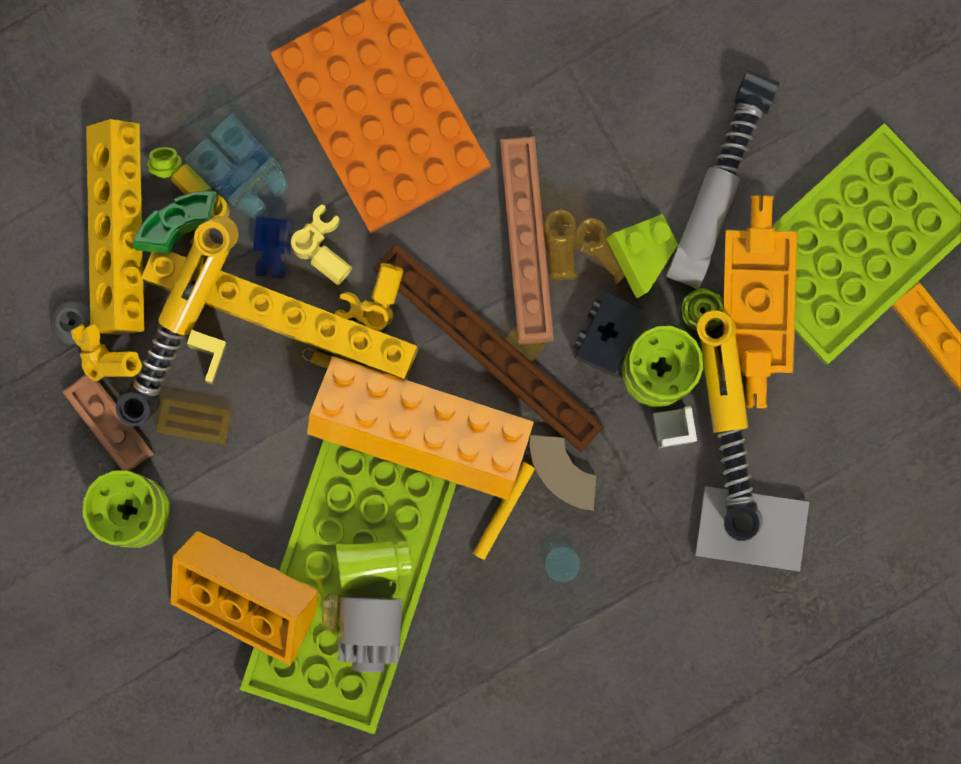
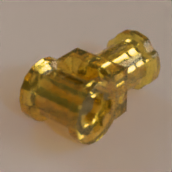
M566 210L553 211L548 215L543 224L551 266L548 281H564L579 278V273L575 271L573 254L575 249L573 234L576 230V221L573 215ZM556 219L561 220L562 225L568 226L562 236L558 235L557 230L551 229Z
M586 219L580 223L574 233V245L582 253L588 254L597 264L600 262L614 276L613 281L617 284L625 275L606 239L610 234L607 232L604 223L600 220ZM592 230L596 231V242L593 240L589 243L584 241L585 231L588 233Z

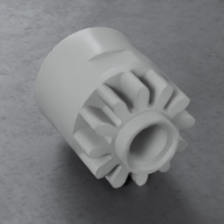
M342 596L340 601L338 660L352 662V670L361 672H384L385 664L398 663L402 599Z

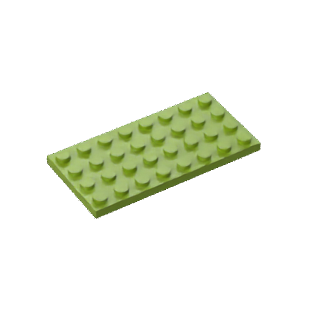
M323 440L279 570L281 573L301 583H305L318 591L315 617L291 665L254 647L240 690L375 734L398 663L385 664L384 672H361L352 670V662L338 660L341 597L364 596L402 599L400 659L457 483ZM393 541L394 544L407 541L412 575L398 576V580L371 584L342 593L335 544H367Z

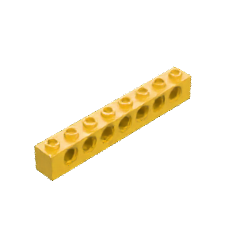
M151 252L141 278L151 285L171 292L186 257L173 252ZM204 264L202 265L195 281H197ZM223 271L219 272L204 304L362 366L405 380L409 376L418 353L416 345Z

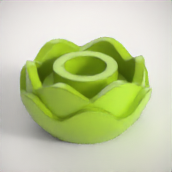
M706 288L696 289L687 295L681 307L684 322L696 331L697 323L700 317L704 315L700 313V308H705L706 312L712 310L724 312L722 297ZM715 319L711 321L708 331L720 325L722 320Z

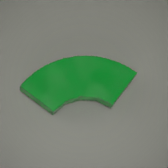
M217 191L186 194L175 198L174 203L164 207L159 212L154 211L143 222L134 238L133 245L135 250L170 253L175 242L185 233L197 229L199 225L214 217L219 199Z

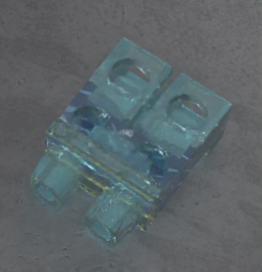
M231 113L210 135L234 162L231 163L207 137L184 160L237 212L241 210L255 220L267 208L256 194L266 186L276 197H279L290 187V184L281 172L280 164L241 121Z

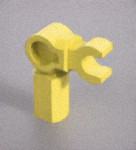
M320 205L313 213V222L311 224L307 223L301 230L293 234L291 245L297 257L301 259L310 258L311 265L335 284L340 285L351 272L352 266L325 245L319 246L325 239L323 235L334 231L340 222L338 216H335L329 223L322 222L320 218L325 213L326 208L324 205Z

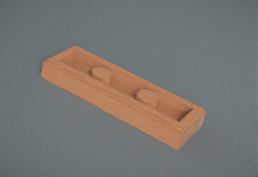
M85 374L63 391V394L122 471L128 470L132 472L155 454L134 426L126 425L119 419L116 413L115 400L99 380L93 381Z

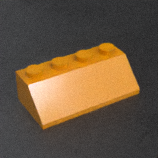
M196 531L173 556L170 604L288 665L292 664L315 617L318 591L305 583H301L281 573L275 568L251 558L245 553L221 543L215 538Z

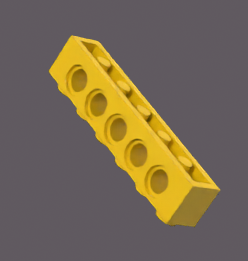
M108 119L86 126L90 325L95 324L100 334L124 335L144 331L143 279L141 278L143 275L142 251L135 250L133 245L134 238L142 225L140 124Z

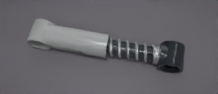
M750 70L746 71L734 100L738 107H736L737 111L734 112L735 120L729 124L731 131L725 134L727 141L721 145L722 154L716 157L718 161L717 166L710 167L707 170L666 277L699 289L707 272L711 254L741 181L736 176V173H740L738 167L740 162H744L742 157L744 152L748 151L747 144L749 140L753 139L751 136L753 129H757L756 121L762 118L761 115L768 113L780 82Z

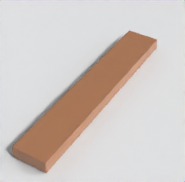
M535 136L500 139L518 344L552 342L554 337Z

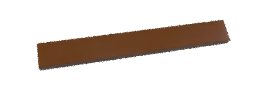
M397 243L373 268L377 274L379 273L381 263L402 268L404 271L398 292L580 453L603 429L604 426Z

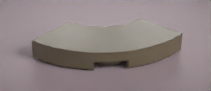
M530 435L529 447L532 463L544 485L565 503L580 509L594 511L596 476L581 471L572 463L566 452L565 438Z

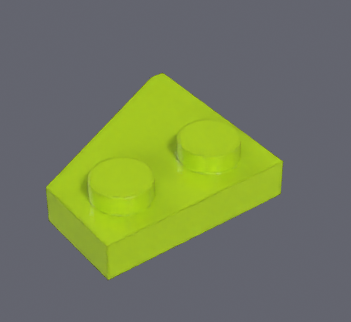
M663 214L615 232L606 238L636 299L649 292L678 246Z

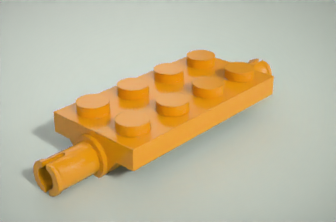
M751 195L750 227H747V230H726L724 313L730 315L736 325L735 335L740 371L743 372V376H746L745 407L753 408L755 406L756 394V408H767V377H770L771 373H793L798 231H775V228H772L774 196H763V208L761 210V195ZM723 322V335H724L725 330H726V326H725V323ZM722 358V370H724L723 358Z

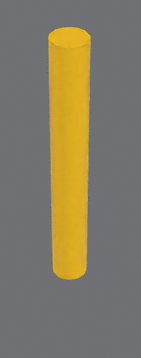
M525 462L522 463L509 500L502 499L472 554L485 560L533 474L534 467Z

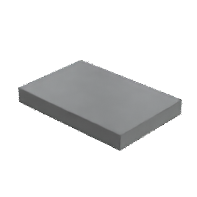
M704 486L694 556L800 572L809 502L750 493L754 497L753 500L757 502L758 510L763 517V526L760 532L753 538L746 541H737L727 534L724 527L725 506H728L726 497L729 495V491L727 489ZM740 512L735 517V525L739 530L746 532L751 530L753 521L748 514Z

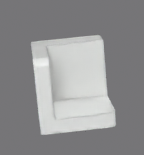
M691 406L652 414L658 448L697 441Z

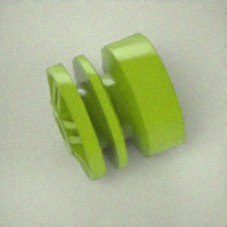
M657 326L644 332L626 352L621 365L622 381L628 393L639 403L650 407H667L686 396L699 382L703 371L702 352L696 340L686 331L673 326ZM657 362L661 363V369L667 371L661 377L657 376L656 370L651 369Z
M128 470L111 471L99 476L89 486L83 500V517L88 530L98 540L125 548H142L155 542L165 532L170 520V502L165 490L156 481ZM126 508H138L137 514H126Z

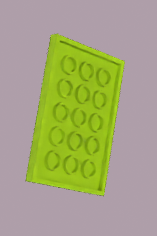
M885 123L772 225L775 231H798L795 333L825 365L834 360L961 242V203Z

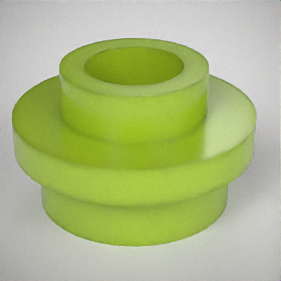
M169 147L154 149L150 152L149 159L147 160L148 171L161 178L173 176L182 167L180 156L177 155L175 149Z

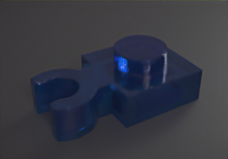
M256 216L253 251L262 252L261 259L258 260L255 266L256 276L266 277L267 268L271 265L273 268L272 278H283L285 267L281 261V254L290 255L294 220Z

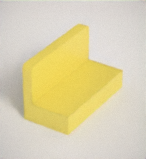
M191 330L187 342L188 347L213 355L205 378L206 383L213 385L226 348V342Z

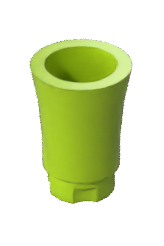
M393 541L367 544H335L342 593L371 584L398 580V576L412 575L407 541L394 544Z

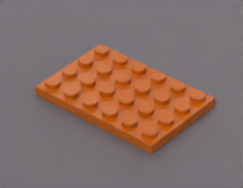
M366 0L270 53L370 234L491 168L488 159L398 0Z

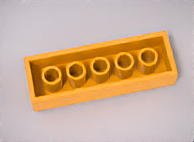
M332 356L309 414L307 434L509 500L534 422Z

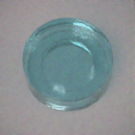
M557 547L547 554L545 570L553 580L567 582L578 574L580 560L572 549Z

